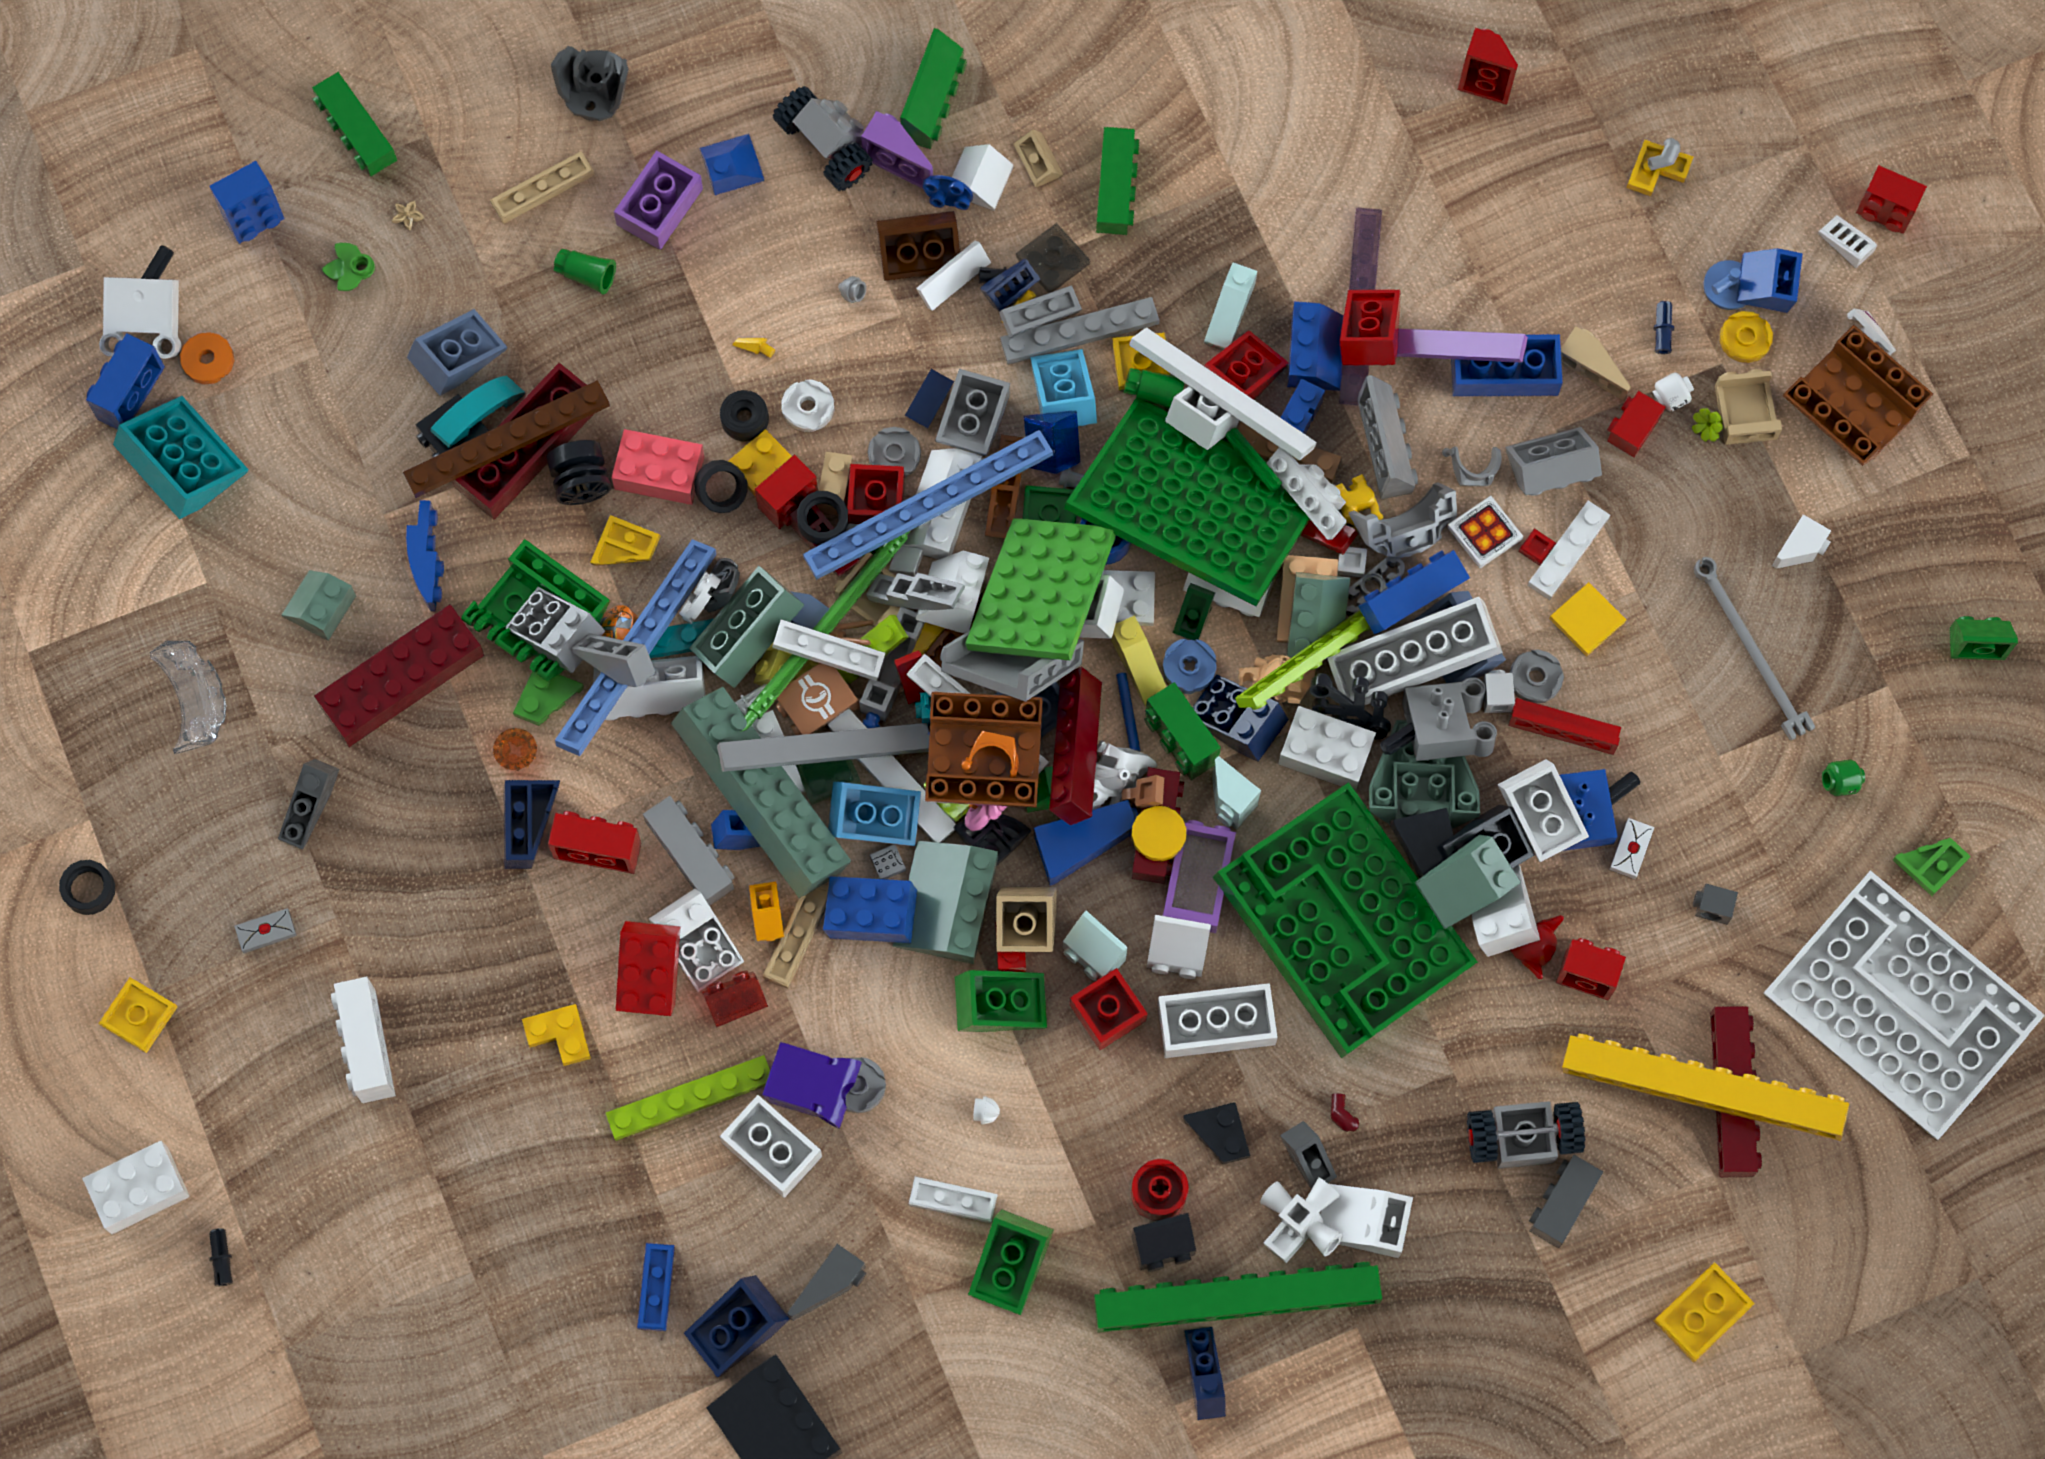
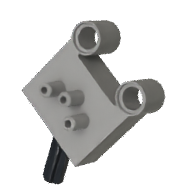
M1467 678L1463 682L1405 688L1402 705L1407 725L1380 743L1383 753L1385 755H1392L1412 742L1416 761L1468 755L1486 757L1492 754L1497 729L1492 723L1485 721L1476 723L1473 729H1470L1466 712L1475 713L1481 709L1485 694L1484 683L1477 678Z

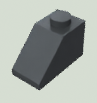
M1304 1121L1280 1135L1289 1156L1311 1190L1318 1177L1327 1183L1337 1178L1319 1136Z

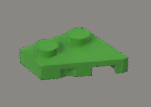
M532 671L513 714L515 717L540 726L549 718L552 712L562 708L565 702L574 694H579L583 690L584 685L560 674L546 681L537 675V672Z

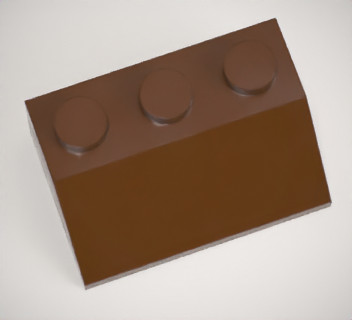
M954 211L876 221L884 281L933 275L960 253L958 227Z

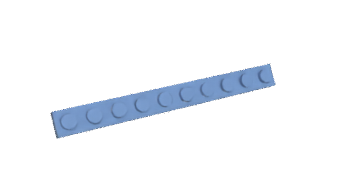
M1038 430L804 553L803 558L817 580L1053 456V451L1041 431Z
M693 539L690 541L624 638V641L643 644L646 646L648 654H650L715 558V548ZM601 672L555 739L556 746L581 756L628 685L619 684Z

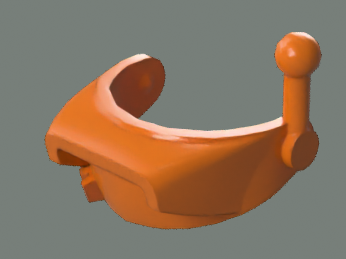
M982 731L972 747L969 758L966 757L961 767L964 770H969L972 765L973 756L979 749L986 746H996L1003 749L1009 755L1012 764L1010 778L1016 777L1019 760L1016 752L1015 738Z

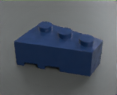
M505 780L503 789L504 869H532L559 789L560 780Z

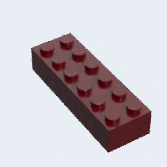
M558 363L499 426L587 384L561 363ZM593 415L453 480L454 488L495 520L548 464L546 458L548 453L554 448L568 443Z
M449 604L315 694L314 697L348 747H351L485 655L479 642L451 604Z

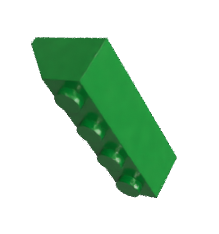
M934 28L900 117L901 125L916 145L928 149L932 148L934 141H939L942 132V126H940L942 118L947 119L951 106L948 104L951 96L955 97L959 82L956 80L959 74L963 75L967 60L964 59V49L937 28Z

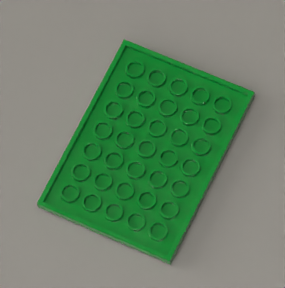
M1136 398L1066 501L1064 509L1099 527L1113 530L1114 535L1257 607L1310 521V518L1282 485L1276 491H1270L1232 444L1221 439L1206 450L1165 422L1168 412Z

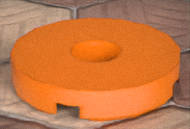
M211 332L199 333L191 337L184 344L180 354V362L186 375L194 382L204 385L214 384L221 381V378L231 372L234 364V352L228 341L221 335ZM207 353L214 355L211 363L204 364L200 362L203 355Z

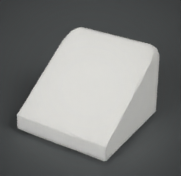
M902 546L894 555L889 571L915 577L923 557V549Z

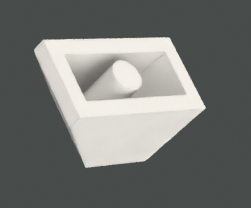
M1802 515L1772 566L1777 569L1811 562L1818 553L1823 556L1831 541L1827 540L1831 530Z

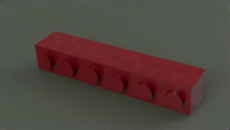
M1082 666L1060 679L1049 807L1051 812L1070 826L1092 817L1102 682Z
M1748 1006L1714 1007L1710 1012L1713 1070L1716 1067H1722L1731 1070L1732 1075L1743 1077L1744 1074H1751L1757 1076L1756 1070H1752L1751 1059L1755 1058V1044L1750 1042V1032L1753 1031L1754 1020L1753 1015H1749ZM1716 1111L1719 1177H1754L1758 1173V1169L1762 1168L1761 1152H1757L1756 1142L1760 1141V1126L1755 1125V1120Z

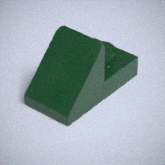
M1190 583L1172 633L1190 640H1199L1211 613V605L1216 592Z

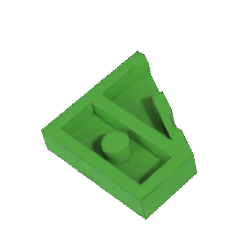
M1948 838L1938 841L1933 845L1919 847L1917 850L1908 853L1897 854L1893 861L1926 892L1933 896L1971 856L1953 839Z

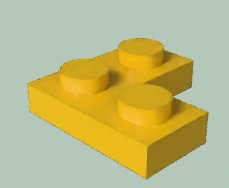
M1644 139L1626 188L1651 197L1659 175L1684 183L1694 157L1680 152L1673 165L1651 171L1648 166V158L1661 155L1664 146Z
M576 1004L522 1019L530 1048L557 1040L564 1066L591 1059Z

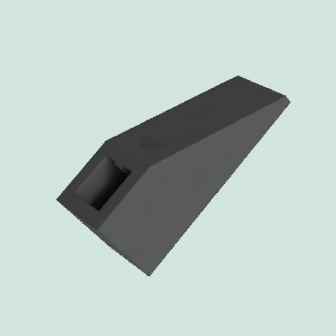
M317 759L303 764L278 837L279 840L304 849L332 793L340 769Z

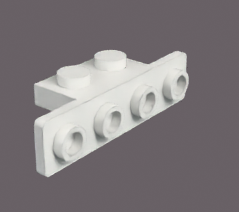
M1279 447L1268 460L1267 465L1282 481V486L1326 539L1332 540L1346 524V519L1338 511L1346 501L1340 496L1339 489L1330 484L1324 477V472L1320 467L1314 464L1299 465L1292 455Z

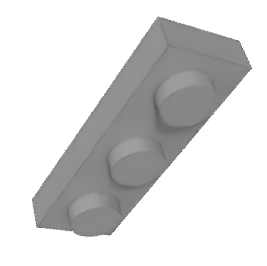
M1071 285L1003 309L999 314L1008 336L1011 337L1078 313L1082 308Z

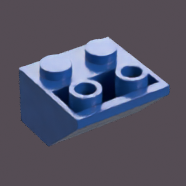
M1779 248L1744 253L1742 255L1737 303L1788 313L1797 302L1803 253Z

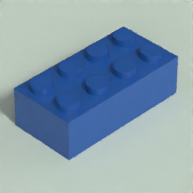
M1560 334L1526 335L1528 339L1523 362L1451 359L1452 396H1558L1563 384Z

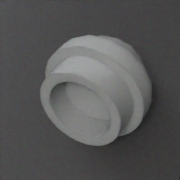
M851 276L838 285L842 297L850 303L860 302L866 294V284L859 277Z

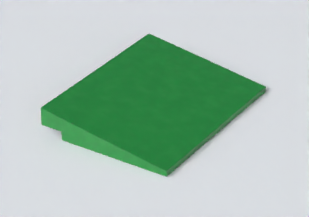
M1349 782L1243 853L1239 858L1219 870L1213 876L1217 885L1222 889L1227 899L1341 1059L1478 963L1452 925L1446 929L1442 927L1415 884L1419 879Z

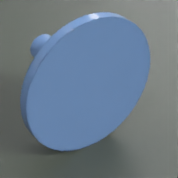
M1733 260L1720 261L1714 264L1705 275L1703 283L1705 294L1719 308L1736 310L1746 306L1737 303L1741 274L1740 262Z

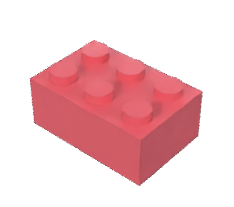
M624 429L612 474L614 489L692 505L695 496L694 481L698 471L702 468L704 460L702 444Z

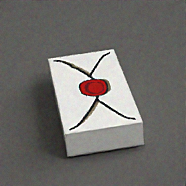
M1628 818L1609 870L1636 879L1654 827Z

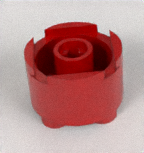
M1150 1160L1139 1168L1133 1177L1131 1186L1132 1203L1138 1213L1149 1220L1159 1221L1174 1217L1181 1212L1186 1203L1189 1190L1188 1179L1185 1173L1170 1160ZM1156 1185H1161L1162 1190H1166L1163 1192V1195H1158L1154 1191Z

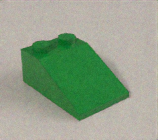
M968 970L955 976L958 1031L995 1032L1047 1028L1044 973Z
M1001 1209L993 1219L968 1295L1021 1315L1044 1260L1054 1229Z

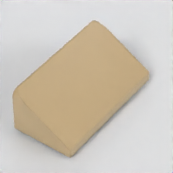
M1033 129L1013 144L1035 187L1042 186L1063 176V172L1041 132Z

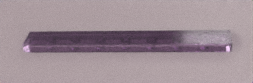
M1356 207L1349 290H1376L1382 219L1381 209ZM1342 365L1339 404L1358 405L1357 398L1364 380L1368 376L1369 365Z

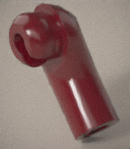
M1333 1093L1331 1097V1120L1345 1132L1356 1131L1359 1127V1120L1345 1110L1346 1095Z

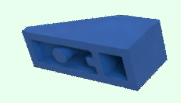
M722 810L711 823L714 849L744 850L761 847L735 810Z

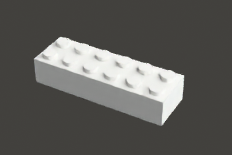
M1476 597L1341 649L1338 654L1327 657L1338 690L1352 701H1354V692L1352 691L1353 679L1357 677L1368 679L1369 689L1365 694V705L1371 703V695L1375 691H1382L1391 696L1404 691L1407 687L1417 686L1503 652L1486 604L1480 597Z

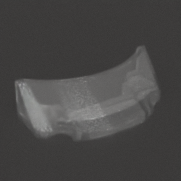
M165 641L150 652V657L166 673L178 696L182 724L180 736L175 748H173L174 754H179L210 745L217 739L220 726L225 722L226 699L221 680L209 660L204 661L200 657L193 643L190 641Z

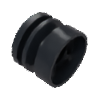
M577 440L565 443L551 450L546 456L551 477L555 478L553 486L559 503L563 505H581L593 502L604 497L612 489L607 469L603 467L605 461L601 445L597 441Z

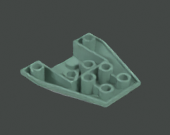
M1396 720L1390 736L1407 725L1406 720ZM1412 742L1392 755L1382 754L1369 785V811L1389 825L1391 820L1443 808L1448 810L1452 829L1480 816V791L1465 756L1416 761Z

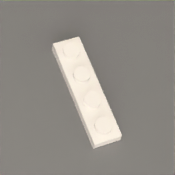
M1587 501L1530 579L1527 586L1550 600L1608 521L1610 514Z
M784 620L780 621L772 648L877 681L885 656L884 652Z

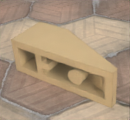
M1575 326L1561 347L1562 365L1624 401L1631 388L1593 333Z

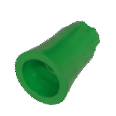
M561 249L555 257L553 270L557 274L564 275L567 279L579 282L604 295L608 292L614 280L616 261L614 259L584 254L575 250Z
M1130 368L1124 393L1170 409L1173 398L1183 391L1184 382L1174 375Z

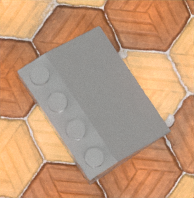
M1372 375L1366 376L1357 401L1380 498L1382 500L1412 494L1415 485L1418 484L1416 470L1411 469L1409 459H1412L1409 443L1405 444L1403 434H1406L1403 418L1399 419L1397 409L1400 408L1398 394L1393 393L1390 384Z

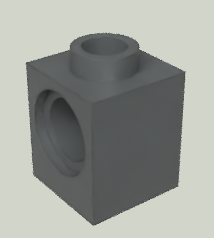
M1705 884L1701 891H1696L1693 907H1697L1695 916L1728 925L1733 916L1738 892Z

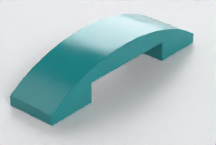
M507 375L495 378L476 388L458 401L431 427L430 431L450 448L466 437L472 426L501 406L509 407L525 395V391Z

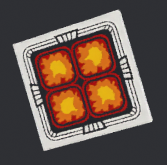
M1489 496L1448 524L1447 527L1479 568H1482L1507 551L1524 537L1492 496Z

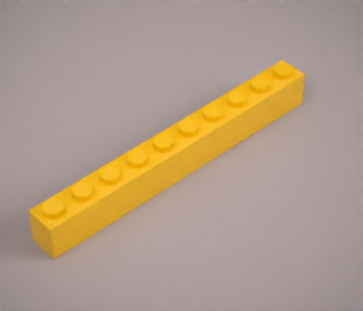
M1578 1034L1577 1037L1570 1035L1562 1066L1563 1073L1838 1141L1842 1139L1849 1110V1103L1844 1102L1845 1099L1843 1097L1828 1094L1827 1097L1816 1095V1091L1808 1088H1800L1799 1091L1790 1089L1788 1084L1780 1081H1772L1769 1084L1761 1082L1759 1077L1751 1074H1744L1743 1077L1732 1075V1071L1726 1068L1716 1067L1715 1070L1704 1068L1705 1065L1697 1061L1689 1060L1688 1063L1676 1061V1057L1668 1054H1660V1057L1650 1055L1648 1050L1639 1047H1633L1632 1050L1621 1048L1622 1045L1615 1041L1596 1042L1594 1037L1586 1034Z

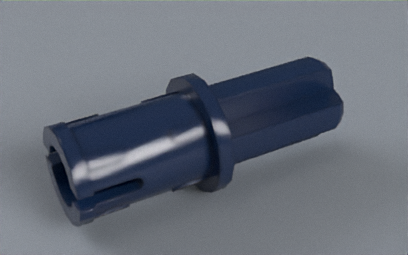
M1660 301L1657 304L1656 325L1653 326V330L1656 331L1655 352L1664 355L1672 353V331L1675 329V326L1672 325V303L1670 301Z

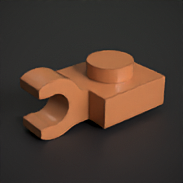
M1154 775L1137 779L1135 788L1122 790L1121 801L1131 800L1132 805L1140 808L1163 804L1164 778Z

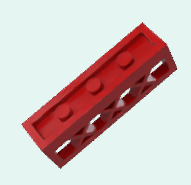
M1519 698L1515 699V705L1508 726L1611 755H1614L1620 741V726Z

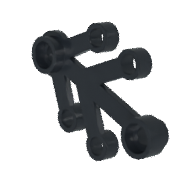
M1319 673L1311 679L1310 693L1317 697L1313 700L1312 711L1324 715L1332 714V718L1376 733L1374 739L1377 740L1385 738L1390 732L1391 723L1383 717L1384 708L1387 706L1388 695L1385 692L1375 691L1372 693L1371 706L1374 707L1373 716L1364 710L1365 694L1369 689L1368 679L1364 677L1353 679L1352 691L1354 692V701L1333 687L1332 680L1327 674ZM1330 697L1340 705L1329 704V701L1325 698ZM1348 716L1357 717L1358 719H1348Z

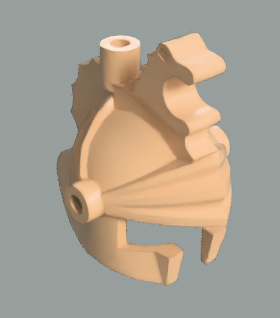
M1272 654L1265 657V659L1257 657L1254 668L1245 667L1239 669V685L1242 686L1245 681H1251L1254 685L1291 658L1283 654ZM1316 669L1307 671L1303 674V679L1290 683L1285 687L1286 690L1282 694L1272 696L1271 698L1281 703L1288 700V703L1300 704L1310 688L1311 679L1315 676Z

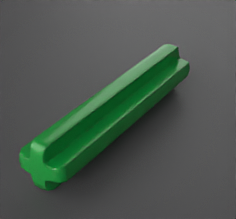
M1235 427L1228 431L1225 435L1227 440L1267 488L1274 492L1281 487L1282 481L1242 433Z

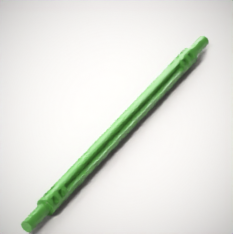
M910 531L882 545L812 630L828 635L833 631L907 541V535ZM794 654L789 657L747 708L748 713L744 716L747 725L740 732L747 730L757 718L760 719L809 659Z

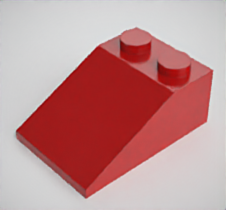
M1400 289L1348 290L1340 336L1342 365L1385 366L1396 364L1401 300Z
M1248 330L1208 361L1204 367L1255 400L1287 367L1289 362Z

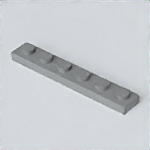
M1149 297L1036 327L1011 337L1008 335L1000 337V342L1007 364L1031 359L1030 357L1046 355L1159 325L1160 320L1153 298Z

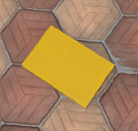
M1714 1262L1654 1322L1694 1363L1755 1303Z

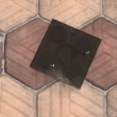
M1055 223L1016 253V258L1019 261L1023 259L1028 260L1040 278L1038 282L1048 293L1054 292L1090 264V259L1058 223Z

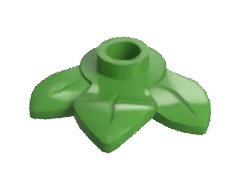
M336 243L335 251L338 259L322 268L323 273L327 277L338 281V291H351L360 284L361 280L369 278L374 273L375 263L370 256L361 254L356 245ZM361 265L367 266L364 270H358V267Z

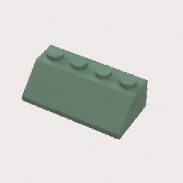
M758 566L689 649L714 674L735 688L774 642L780 621L791 622L804 604L761 566Z

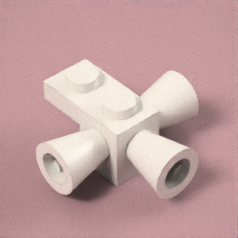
M1319 1177L1306 1200L1298 1194L1292 1199L1278 1181L1273 1183L1263 1194L1260 1203L1278 1212L1282 1222L1265 1240V1246L1285 1263L1291 1259L1308 1238L1312 1240L1324 1256L1331 1254L1341 1242L1343 1234L1322 1224L1323 1219L1319 1212L1340 1197V1195Z

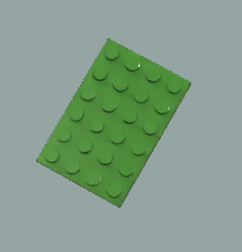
M1013 518L966 640L967 650L1071 661L1116 537L1114 531L1096 525Z

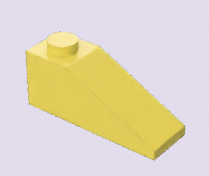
M1134 615L1115 624L1111 641L1144 706H1146L1147 699L1166 688V684L1147 638Z

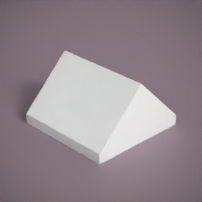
M990 144L969 146L964 148L952 178L963 182L971 189L973 193L971 203L994 211L1013 169V164Z

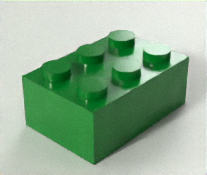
M1173 682L1148 698L1144 721L1152 732L1156 731L1161 738L1160 744L1167 754L1172 753L1177 760L1175 765L1183 776L1187 774L1192 781L1212 768L1215 759L1220 756L1221 747L1176 683Z

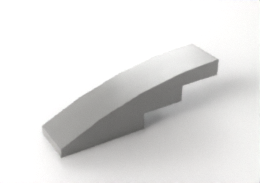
M918 572L915 577L897 573L896 577L879 574L866 595L869 601L890 606H902L904 608L921 610H946L955 607L965 586L961 583Z

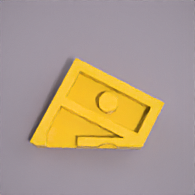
M610 515L590 563L598 566L651 561L661 536L658 533Z

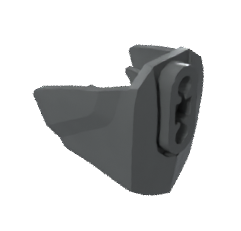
M567 46L566 49L557 53L551 63V69L557 92L565 101L566 107L573 115L590 121H602L611 118L619 109L624 98L629 71L627 59H622L620 56L605 50L586 51L582 49L579 52L571 46ZM591 103H594L595 109L588 111L587 108L591 107Z

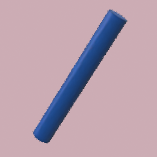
M1119 673L1116 675L1129 748L1141 751L1127 673Z

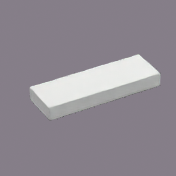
M975 240L916 289L927 308L933 311L979 273L980 267H987L991 261L980 242Z
M915 1177L909 1206L992 1223L997 1194Z

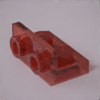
M748 970L738 972L732 976V980L722 983V981L711 983L706 987L707 990L702 992L716 1028L768 1007L754 971L748 973Z

